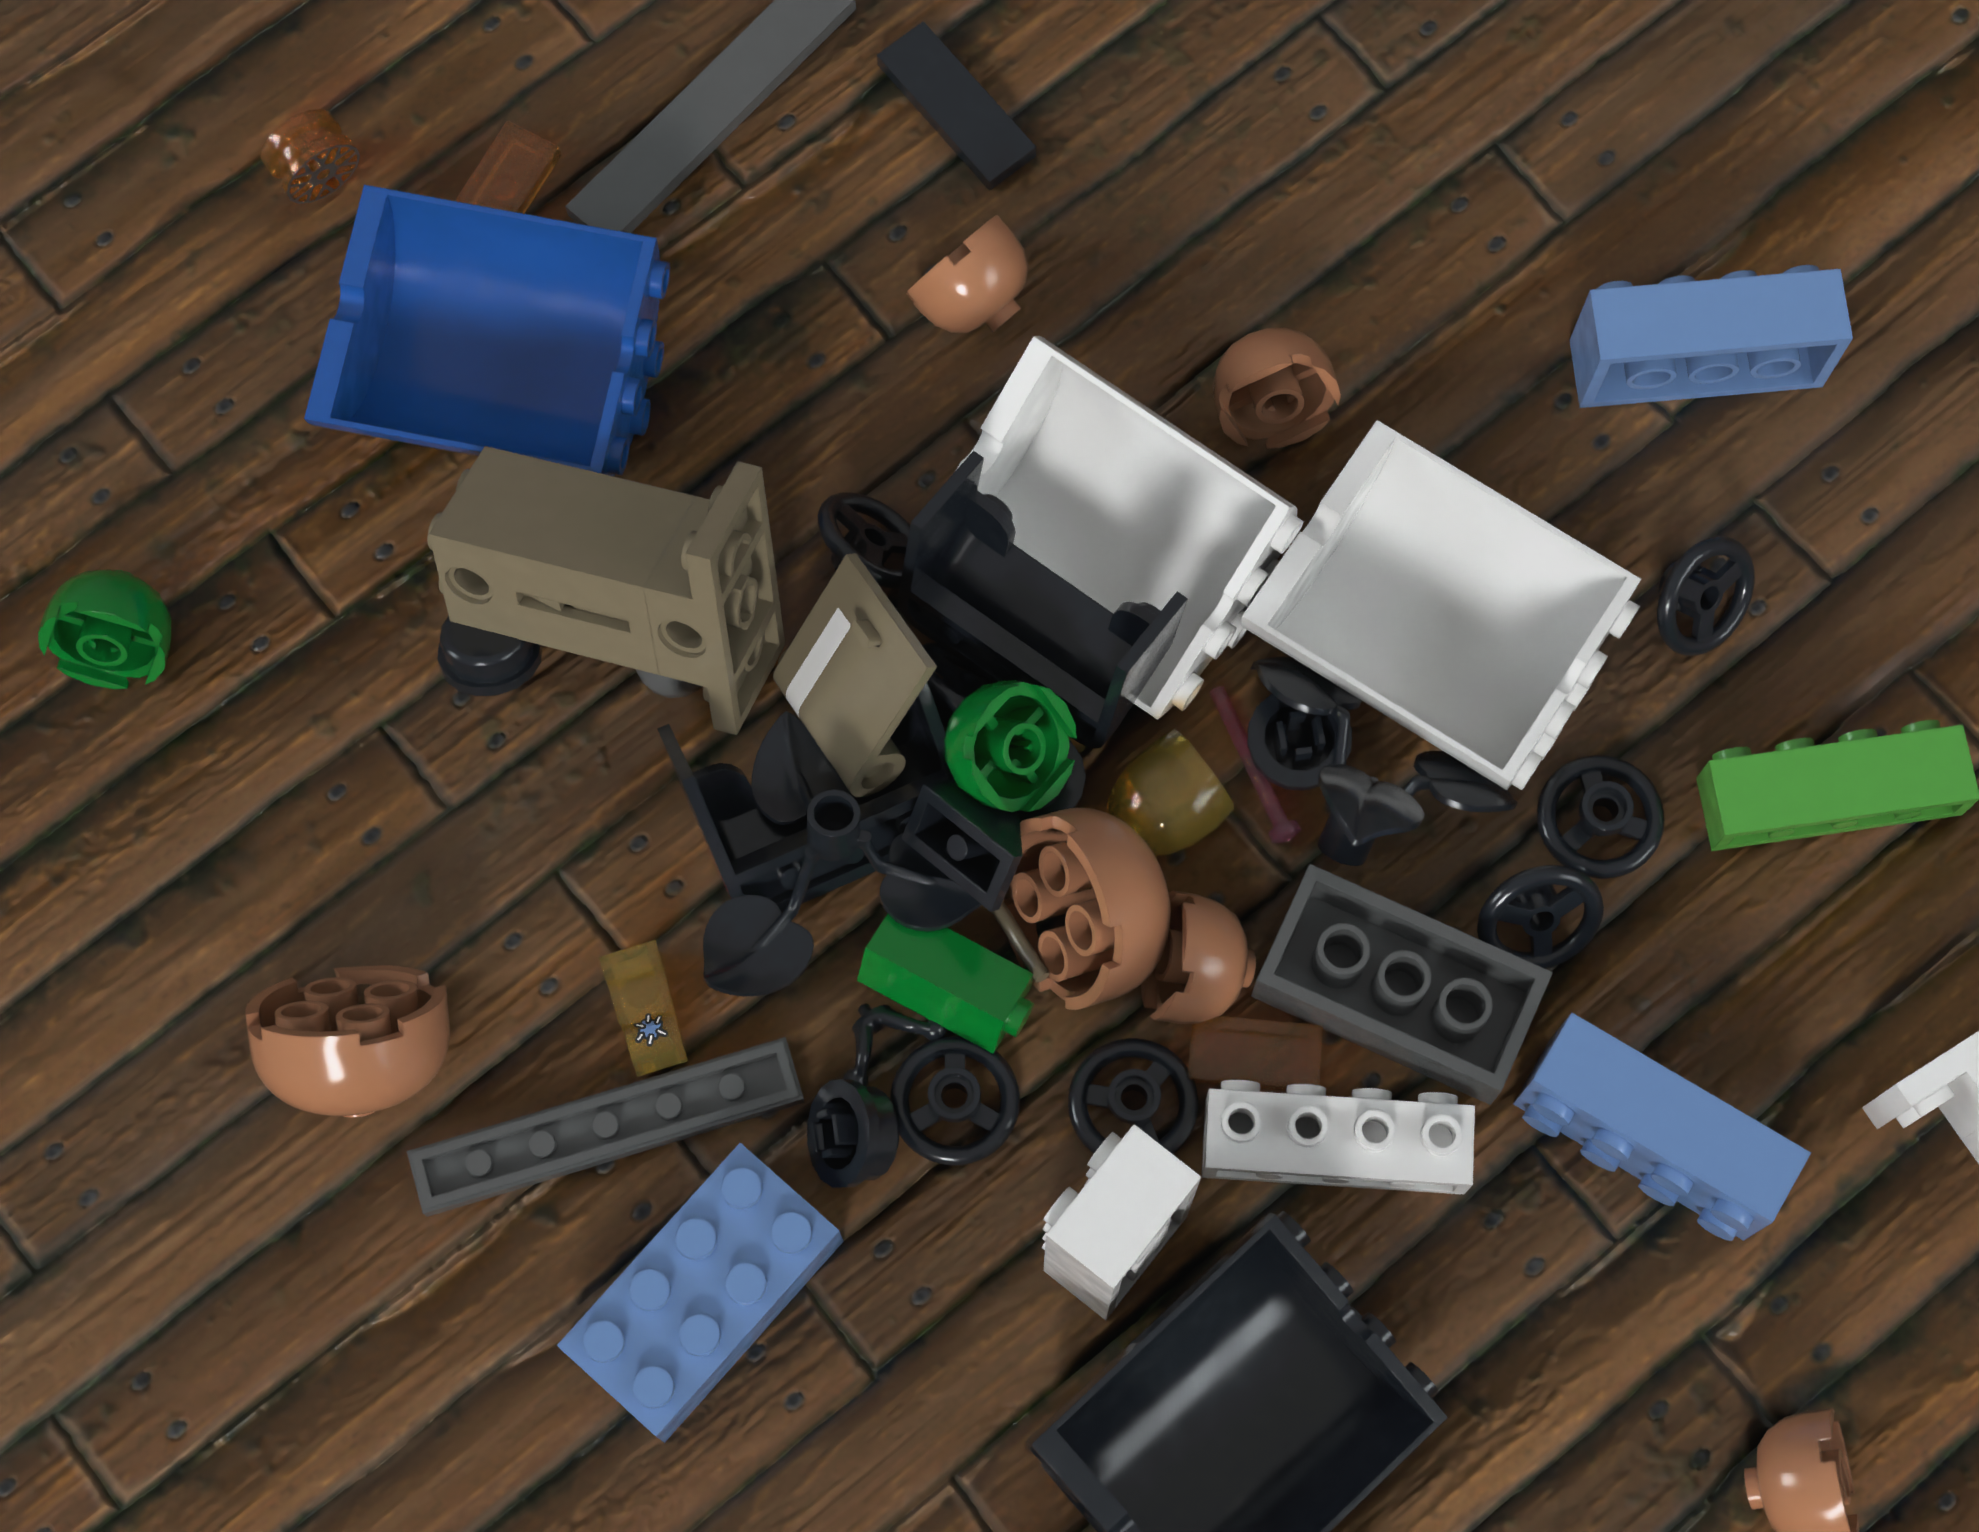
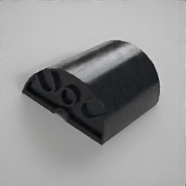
M1282 1211L1278 1216L1269 1213L1263 1217L1025 1442L1028 1449L1041 1461V1466L1097 1532H1330L1448 1418L1432 1399L1439 1392L1435 1384L1414 1363L1409 1362L1404 1366L1390 1350L1396 1343V1340L1380 1320L1370 1312H1367L1362 1317L1355 1308L1348 1304L1349 1300L1347 1298L1354 1292L1350 1284L1328 1262H1324L1321 1266L1315 1262L1304 1249L1311 1242L1309 1236L1286 1212Z

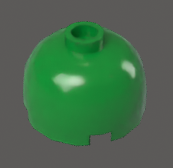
M111 569L85 571L67 580L51 598L44 611L38 631L39 648L45 656L47 647H49L51 652L59 657L57 669L65 675L86 684L110 689H127L129 681L126 677L141 678L148 675L146 685L155 681L165 669L171 643V616L160 594L142 579L131 573Z
M1016 680L986 684L961 701L950 717L944 738L946 762L958 787L978 803L1008 812L1039 810L1059 795L1072 774L1075 760L1068 759L1067 757L1070 749L1069 737L1077 739L1076 724L1067 704L1050 688Z

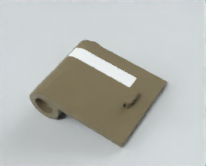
M854 553L845 555L792 643L779 657L773 679L850 793L855 797H867L889 786L903 771L906 763L905 757L895 745L891 736L937 666L858 555Z

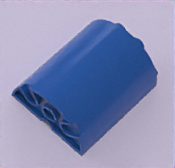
M364 185L339 280L340 301L335 317L329 319L304 419L307 423L314 426L479 456L484 446L609 476L623 475L634 434L644 436L648 427L651 402L650 399L644 398L648 378H657L662 367L664 343L655 339L659 299H664L668 289L670 263L660 261L657 238Z

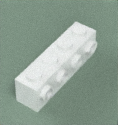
M1224 1080L1221 1082V1089L1209 1088L1205 1100L1202 1178L1464 1195L1473 1185L1475 1105L1458 1104L1457 1095L1441 1092L1418 1094V1102L1392 1100L1391 1091L1377 1088L1352 1090V1097L1326 1096V1088L1320 1085L1291 1084L1287 1086L1286 1093L1260 1092V1083Z

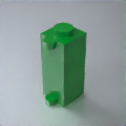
M889 914L886 915L865 947L857 978L858 982L919 1015L938 1023L945 1029L994 1054L1006 1033L1015 1038L1019 1035L1034 1006L1032 1001L1025 998L1035 981L1033 973L1029 972L1027 968L1024 969L947 927L936 931H916L897 923Z

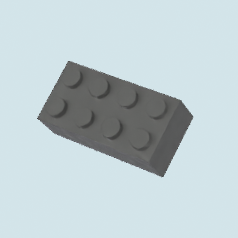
M1309 864L1259 973L1251 997L1491 1105L1505 1085L1553 972Z

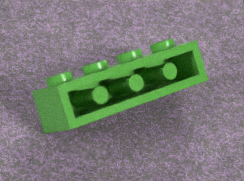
M1924 720L1911 723L1902 727L1901 733L1878 736L1875 729L1851 731L1839 736L1836 743L1815 745L1812 738L1792 739L1776 745V751L1752 754L1749 747L1729 748L1713 754V760H1709L1696 777L1711 851L1961 816L1979 800V789L1963 724L1941 727L1938 720Z

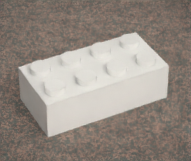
M1135 1124L1123 1138L1112 1132L1103 1141L1087 1164L1090 1169L1086 1173V1177L1089 1179L1086 1181L1084 1188L1078 1194L1069 1186L1056 1200L1043 1219L1046 1222L1043 1228L1046 1233L1042 1238L1045 1241L1042 1249L1045 1250L1043 1271L1104 1320H1107L1186 1219L1201 1179L1199 1174Z

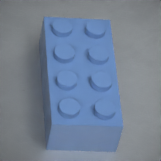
M1801 265L1790 268L1782 274L1757 276V273L1754 271L1740 270L1728 273L1720 279L1695 281L1691 276L1680 275L1664 279L1659 284L1633 286L1628 281L1608 282L1597 289L1589 291L1569 341L1579 408L1822 388L1852 341L1853 336L1841 269L1819 270L1814 265Z
M1574 1013L1568 1016L1550 1038L1513 1102V1105L1525 1111L1522 1118L1536 1130L1551 1137H1557L1561 1132L1583 1145L1580 1153L1595 1165L1615 1172L1617 1167H1620L1641 1180L1638 1187L1645 1194L1668 1206H1674L1676 1201L1699 1214L1697 1222L1700 1226L1715 1236L1728 1241H1733L1735 1236L1744 1241L1773 1223L1811 1154L1810 1151Z
M739 1143L557 1346L652 1434L665 1443L843 1243L841 1233L742 1143Z

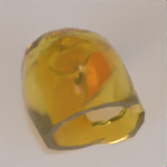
M1170 729L1127 765L1109 795L1107 810L1109 814L1131 826L1148 844L1154 855L1157 856L1169 855L1191 847L1212 833L1234 811V804L1223 785L1189 740L1176 729Z

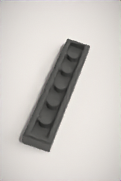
M774 0L565 206L568 216L578 224L631 233L856 10L855 0Z
M786 1037L418 1147L407 1151L422 1212L426 1217L799 1105L805 1103L789 1046Z

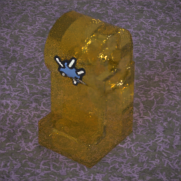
M656 940L599 957L617 1019L624 1032L637 1076L689 1061L663 955Z

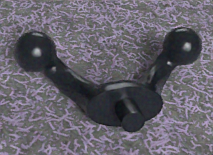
M862 1004L858 1008L861 1017L852 1027L856 1041L855 1066L844 1074L843 1079H854L863 1086L868 1085L867 1071L871 1057L873 1035L885 1027L924 1035L930 1041L943 1038L947 1033V1029L929 1019L920 1021L895 1011L889 1005H880L872 1009L869 1004Z

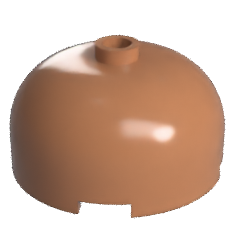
M1069 808L1020 822L1023 856L1009 886L1010 898L1003 901L1050 973L1045 980L1039 983L1034 981L1033 985L1039 992L1051 989L1056 995L1065 1000V1009L1071 1010L1083 1009L1123 996L1137 988L1150 976L1161 960L1168 941L1171 921L1170 899L1161 867L1148 844L1127 823L1109 813L1096 809ZM1066 914L1064 926L1044 931L1038 937L1036 922ZM1009 941L1018 963L1022 968H1027Z
M390 965L334 968L336 974L334 978L320 979L301 988L297 987L295 979L289 978L255 995L246 1007L249 1047L255 1070L263 1084L272 1094L290 1106L306 1112L355 1118L367 1116L376 1111L400 1104L419 1093L432 1081L447 1055L450 1041V1023L446 986H431L429 984L428 972ZM369 984L371 986L364 990L365 1004L359 1005L357 985Z

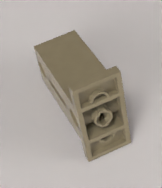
M484 446L472 467L462 472L457 483L456 492L443 512L437 513L430 523L427 536L428 546L433 551L439 575V590L444 595L451 622L703 686V697L705 701H709L713 729L734 735L738 734L785 646L763 471L760 466L737 461L724 486L718 485L714 489L711 498L706 499Z

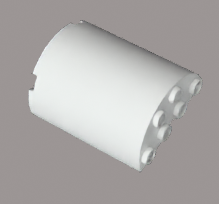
M1033 336L980 428L982 429V434L970 452L971 454L975 451L984 457L978 491L982 494L994 495L1008 506L1013 516L1012 522L1016 531L1014 545L1113 614L1124 602L1138 604L1146 602L1161 611L1177 591L1188 598L1171 647L1134 702L1135 705L1157 720L1173 706L1184 711L1202 687L1204 679L1200 677V674L1213 658L1217 659L1227 646L1234 648L1246 633L1247 629L1241 626L1242 615L1279 563L1277 559L1280 554L1285 552L1297 536L1304 521L1297 517V507L1043 337ZM967 457L960 462L958 468L967 459Z
M1377 420L1321 500L1309 524L1303 532H1299L1242 615L1241 626L1505 790H1508L1511 784L1523 790L1608 656L1599 651V648L1607 635L1610 633L1620 639L1640 608L1630 598L1641 579Z

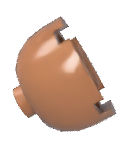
M997 214L964 240L963 244L949 256L944 257L906 294L914 302L913 304L920 313L937 327L951 333H969L986 323L994 332L1021 309L1014 298L1020 293L1027 281L1028 263L1025 250L1014 232Z
M1290 328L1262 329L1247 334L1233 343L1220 358L1212 385L1213 398L1223 432L1237 444L1247 447L1246 438L1252 440L1268 438L1265 442L1267 449L1282 448L1304 441L1325 427L1330 421L1328 409L1333 405L1334 400L1339 405L1341 398L1331 361L1324 349L1303 332Z
M1173 890L1168 893L1171 909L1168 941L1158 965L1141 984L1142 1001L1145 1008L1157 1009L1150 1016L1153 1020L1177 1024H1198L1222 1015L1233 1005L1242 987L1248 988L1250 986L1256 969V955L1254 950L1248 949L1244 928L1234 913L1216 900L1198 894Z
M1833 1408L1804 1411L1781 1419L1767 1430L1758 1444L1756 1467L1744 1469L1745 1486L1750 1507L1752 1510L1764 1508L1769 1523L1775 1532H1859L1858 1514L1847 1515L1845 1505L1851 1504L1850 1494L1855 1492L1839 1421H1834L1835 1411Z

